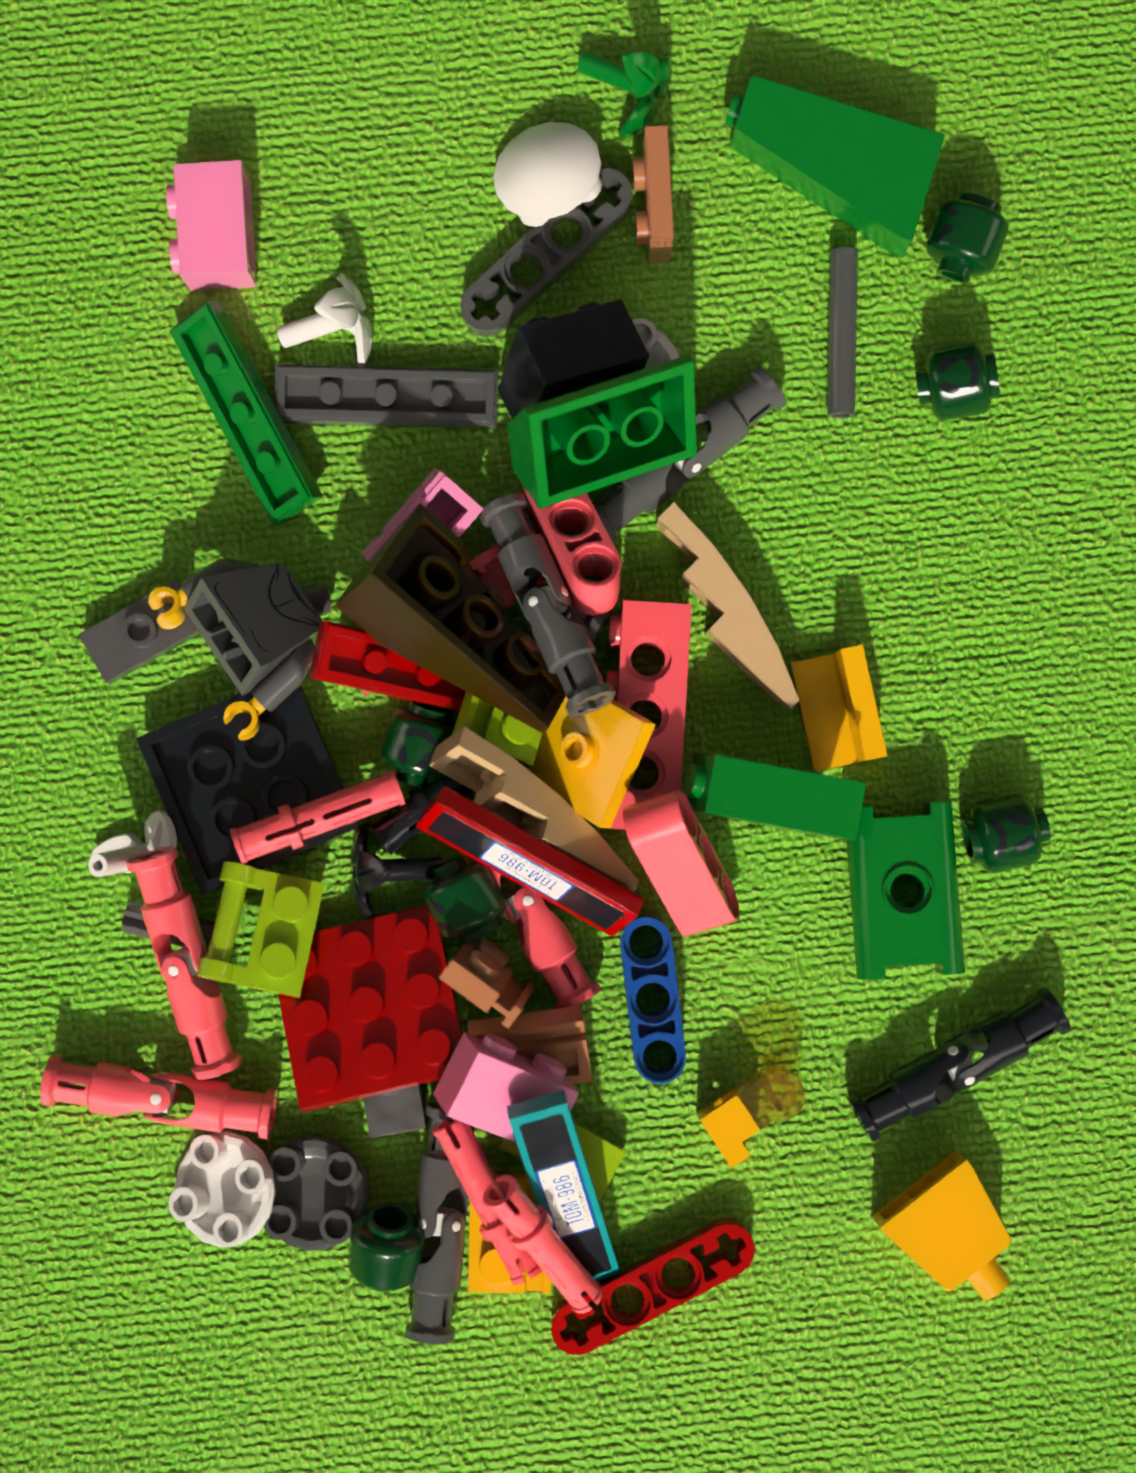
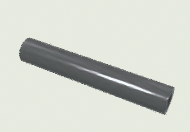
M838 247L830 251L827 417L837 419L855 416L858 249L852 247Z

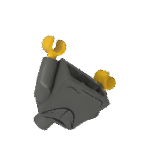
M223 558L182 580V588L177 591L164 586L155 588L150 593L148 603L152 610H157L165 604H174L169 611L161 613L156 619L159 626L163 629L169 630L178 627L184 621L187 613L240 694L243 696L252 692L254 697L249 702L238 701L230 704L226 708L223 718L226 725L239 713L249 714L252 717L250 725L238 734L239 740H249L259 730L260 722L258 716L265 709L272 712L302 684L312 664L315 649L314 642L317 639L320 621H323L321 616L330 612L331 599L325 587L319 583H313L300 588L288 569L279 563L259 566L256 563Z

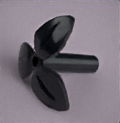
M363 823L354 838L350 854V864L353 869V876L351 877L352 892L360 911L367 919L377 917L370 904L369 892L377 889L384 882L436 879L432 869L443 863L442 857L381 859L375 854L367 852L368 834L371 829L370 825L373 823Z

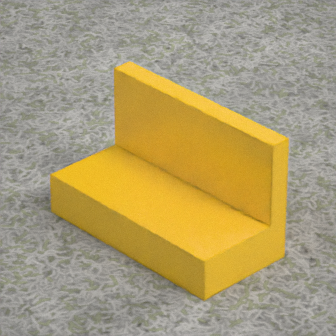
M863 644L843 648L833 654L789 663L794 687L799 698L798 705L813 772L887 756Z

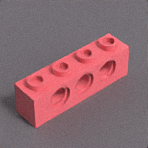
M623 600L621 614H610L608 648H619L618 671L607 670L606 684H612L616 691L613 700L629 709L639 702L650 703L658 710L660 722L657 729L652 732L641 757L648 759L654 764L657 771L656 781L652 787L646 790H637L629 785L614 822L609 829L625 830L623 820L624 807L681 789L692 604ZM652 647L661 654L663 667L659 673L653 676H644L635 671L631 663V656L638 648Z

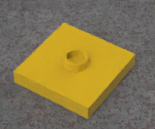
M566 696L549 728L542 734L533 766L527 769L557 792L574 809L575 813L597 827L611 828L656 724L615 700H612L597 711L579 717H571L565 708L568 701Z

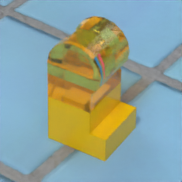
M771 1065L750 1076L696 1113L730 1167L733 1168L751 1156L743 1141L774 1120L787 1121L794 1118L802 1110L805 1103V1089L802 1082L790 1069L780 1065Z

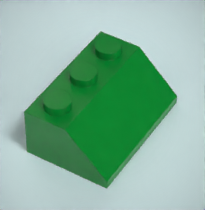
M689 355L524 408L507 424L512 469L538 508L541 509L697 456L694 360Z

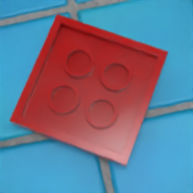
M427 905L314 932L300 998L278 994L300 1111L308 1112L441 1079L463 1035L454 989L439 979L449 964L443 936Z

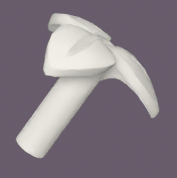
M341 273L336 279L343 287L331 289L321 297L314 307L318 313L279 326L277 328L278 338L282 346L288 348L341 329H346L356 339L358 366L365 367L372 346V325L363 316L362 311L366 310L367 307L361 292L348 276Z
M157 810L149 815L144 824L145 844L132 832L117 834L100 843L92 851L93 855L88 861V868L91 874L96 877H102L122 872L132 873L128 871L126 861L130 858L162 847H176L177 834L169 815L163 810Z

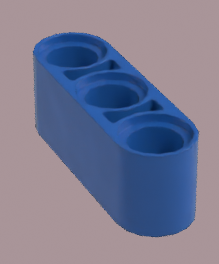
M641 914L620 931L619 937L632 1055L637 1071L644 1079L652 1083L665 1084L673 1081L681 1074L686 1061L673 943L669 929L661 920L652 915ZM643 925L656 928L661 936V944L658 950L653 955L647 957L633 953L629 946V938L632 932L637 927ZM651 982L663 985L668 993L665 1006L654 1013L645 1012L636 1004V995L639 989ZM656 1040H665L675 1050L672 1062L667 1067L661 1069L651 1068L643 1061V1052L646 1046Z

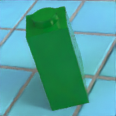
M694 753L692 763L686 767L683 774L681 788L695 812L799 833L856 841L867 783L721 755Z

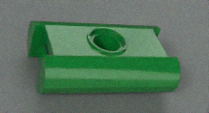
M951 801L922 804L923 815L873 818V806L862 807L856 841L846 839L857 979H886L885 967L935 964V972L942 975L965 973ZM901 874L911 876L918 887L915 900L910 905L904 907L898 905L893 900L890 892L894 879Z

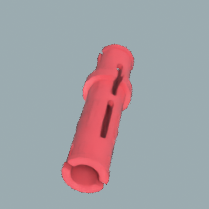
M391 770L382 776L338 790L335 793L294 808H290L289 804L278 807V814L237 829L233 828L230 830L240 861L242 864H245L251 859L289 845L292 846L293 850L304 846L303 840L351 824L397 805H404L405 800L395 773Z
M452 1118L454 1122L450 1124L448 1119H445L436 1125L432 1132L440 1142L482 1222L479 1231L484 1240L492 1241L510 1275L509 1278L512 1284L517 1285L526 1282L523 1275L526 1271L530 1279L534 1278L542 1269L528 1255L526 1250H518L511 1243L506 1235L507 1227L484 1204L483 1193L489 1184H491L502 1199L507 1195L495 1181L497 1176L473 1130L467 1123Z
M503 1175L496 1178L495 1181L507 1196L502 1199L491 1184H489L483 1193V1201L507 1227L506 1235L518 1250L527 1251L528 1255L552 1281L574 1312L583 1314L591 1311L592 1308L581 1296V1293L586 1291L596 1305H598L603 1296L601 1284L591 1276L563 1242L558 1233L552 1228L553 1220L548 1212L541 1205H535L530 1201L529 1197L520 1188L517 1180L511 1175Z

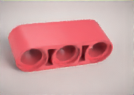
M523 486V494L529 502L526 512L536 533L543 535L547 541L571 595V604L583 614L593 616L604 614L611 610L618 601L622 563L620 555L588 494L585 493L539 509ZM573 531L579 533V535L570 536L563 534V532ZM598 576L604 580L593 582L585 579V577Z
M681 789L624 807L623 820L631 846L681 935L686 937L733 923L740 919L738 899L732 882L687 796Z

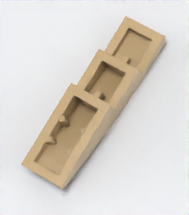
M673 502L658 517L655 527L693 562L683 573L680 581L719 618L705 636L782 710L786 712L792 709L799 701L798 695L778 645L750 594L712 542Z
M465 726L437 745L429 766L475 791L474 802L626 889L630 891L636 890L638 879L603 837L583 817L575 813L574 809L557 792L516 759Z

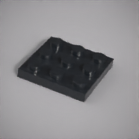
M301 685L272 712L265 709L258 716L260 722L259 730L249 740L238 739V734L248 727L252 721V717L249 714L239 713L226 725L223 718L224 712L230 704L238 701L249 702L254 697L252 692L243 696L238 694L136 738L165 809L174 824L177 837L202 895L224 886V882L219 879L223 862L242 864L231 837V829H237L278 814V807L289 804L290 808H294L335 793L338 790L345 789ZM359 820L351 824L303 840L304 846L293 850L292 846L289 845L251 859L244 865L263 870L356 830L361 825Z

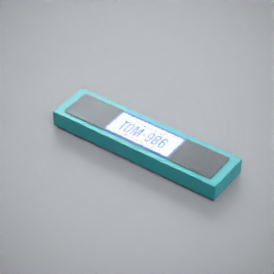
M564 1090L506 1106L509 1122L537 1205H541L553 1220L552 1228L595 1280L601 1281L621 1275Z

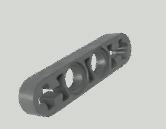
M611 168L600 170L599 176L602 182V189L608 192L615 187L618 190V205L613 207L610 203L606 202L594 212L593 222L598 224L597 227H592L590 220L585 214L595 206L597 202L596 197L590 202L581 203L585 213L575 207L567 214L551 218L545 224L533 227L468 287L462 296L460 304L463 322L468 330L476 336L485 338L493 337L503 332L624 220L630 211L632 202L631 183L626 175ZM563 221L576 223L583 233L581 241L571 248L559 247L551 238V231L555 225ZM524 258L534 259L542 268L541 278L533 285H519L510 274L515 262ZM499 278L502 279L507 291L518 300L515 303H511L509 296L506 294L495 306L498 316L492 321L487 316H483L479 320L475 319L474 317L477 314L475 301L481 299L483 302L489 303L500 294V288L494 282Z

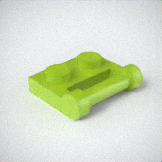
M223 862L219 878L224 882L207 958H200L197 976L300 998L325 883L256 869L240 863ZM247 888L264 891L247 967L231 964L230 959Z

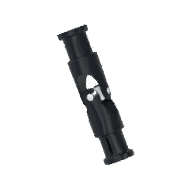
M1043 987L1036 991L1035 999L1010 1013L1001 1010L946 1041L939 1048L927 1052L888 1074L889 1080L861 1096L852 1094L847 1097V1101L870 1141L874 1142L880 1138L879 1132L907 1116H911L914 1119L951 1099L961 1090L974 1086L1029 1055V1048L1057 1032L1065 1035L1072 1031L1070 1023L1056 998L1047 988ZM973 1050L986 1051L981 1059L975 1063L972 1062L968 1055V1052Z

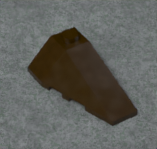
M420 503L360 569L335 606L380 645L541 733L549 728L566 697L557 674L549 673L539 648L532 637L527 633H518L500 607L506 601L497 588L493 587L487 590L469 563L475 557L465 543Z

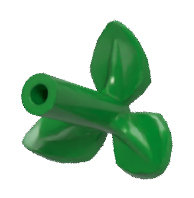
M588 51L581 55L578 62L579 73L629 92L636 99L635 109L618 134L621 138L624 139L634 135L657 114L658 94L666 96L672 74L671 53H664L662 61L659 63V59L648 52H624L622 54L623 65Z

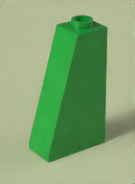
M751 75L746 93L742 94L735 91L729 107L725 125L734 128L730 148L892 255L903 258L913 240L945 134Z

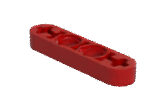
M719 1219L620 1270L621 1275L599 1281L603 1288V1296L601 1298L603 1311L612 1324L603 1327L601 1316L586 1325L587 1336L579 1339L574 1332L563 1333L562 1330L567 1327V1315L574 1312L566 1299H564L556 1306L552 1314L551 1334L553 1341L560 1350L567 1354L582 1355L589 1353L742 1273L750 1266L754 1258L755 1246L750 1232L743 1223L735 1219ZM727 1233L732 1240L740 1237L743 1239V1242L737 1246L738 1257L729 1260L724 1253L712 1257L708 1261L714 1271L704 1275L700 1258L692 1248L702 1244V1249L706 1256L720 1247L717 1237L721 1234ZM684 1258L694 1267L693 1278L686 1286L674 1288L663 1281L661 1277L662 1268L670 1259ZM624 1284L634 1285L639 1288L644 1296L640 1309L631 1314H622L616 1311L611 1304V1295L616 1288ZM583 1291L581 1296L590 1305L592 1310L583 1314L575 1312L579 1319H585L596 1313V1306L592 1302L591 1297L586 1291Z

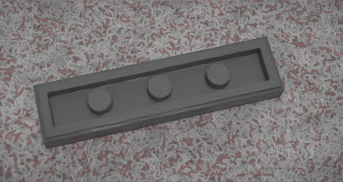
M275 364L274 405L285 424L497 429L498 370Z

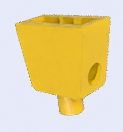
M956 1150L871 1216L886 1236L948 1292L954 1290L967 1279L983 1300H989L1000 1294L1010 1283V1278L994 1257L1012 1242L973 1167Z

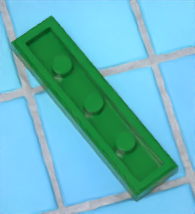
M207 301L169 331L272 525L284 524L322 498L323 494L219 301Z

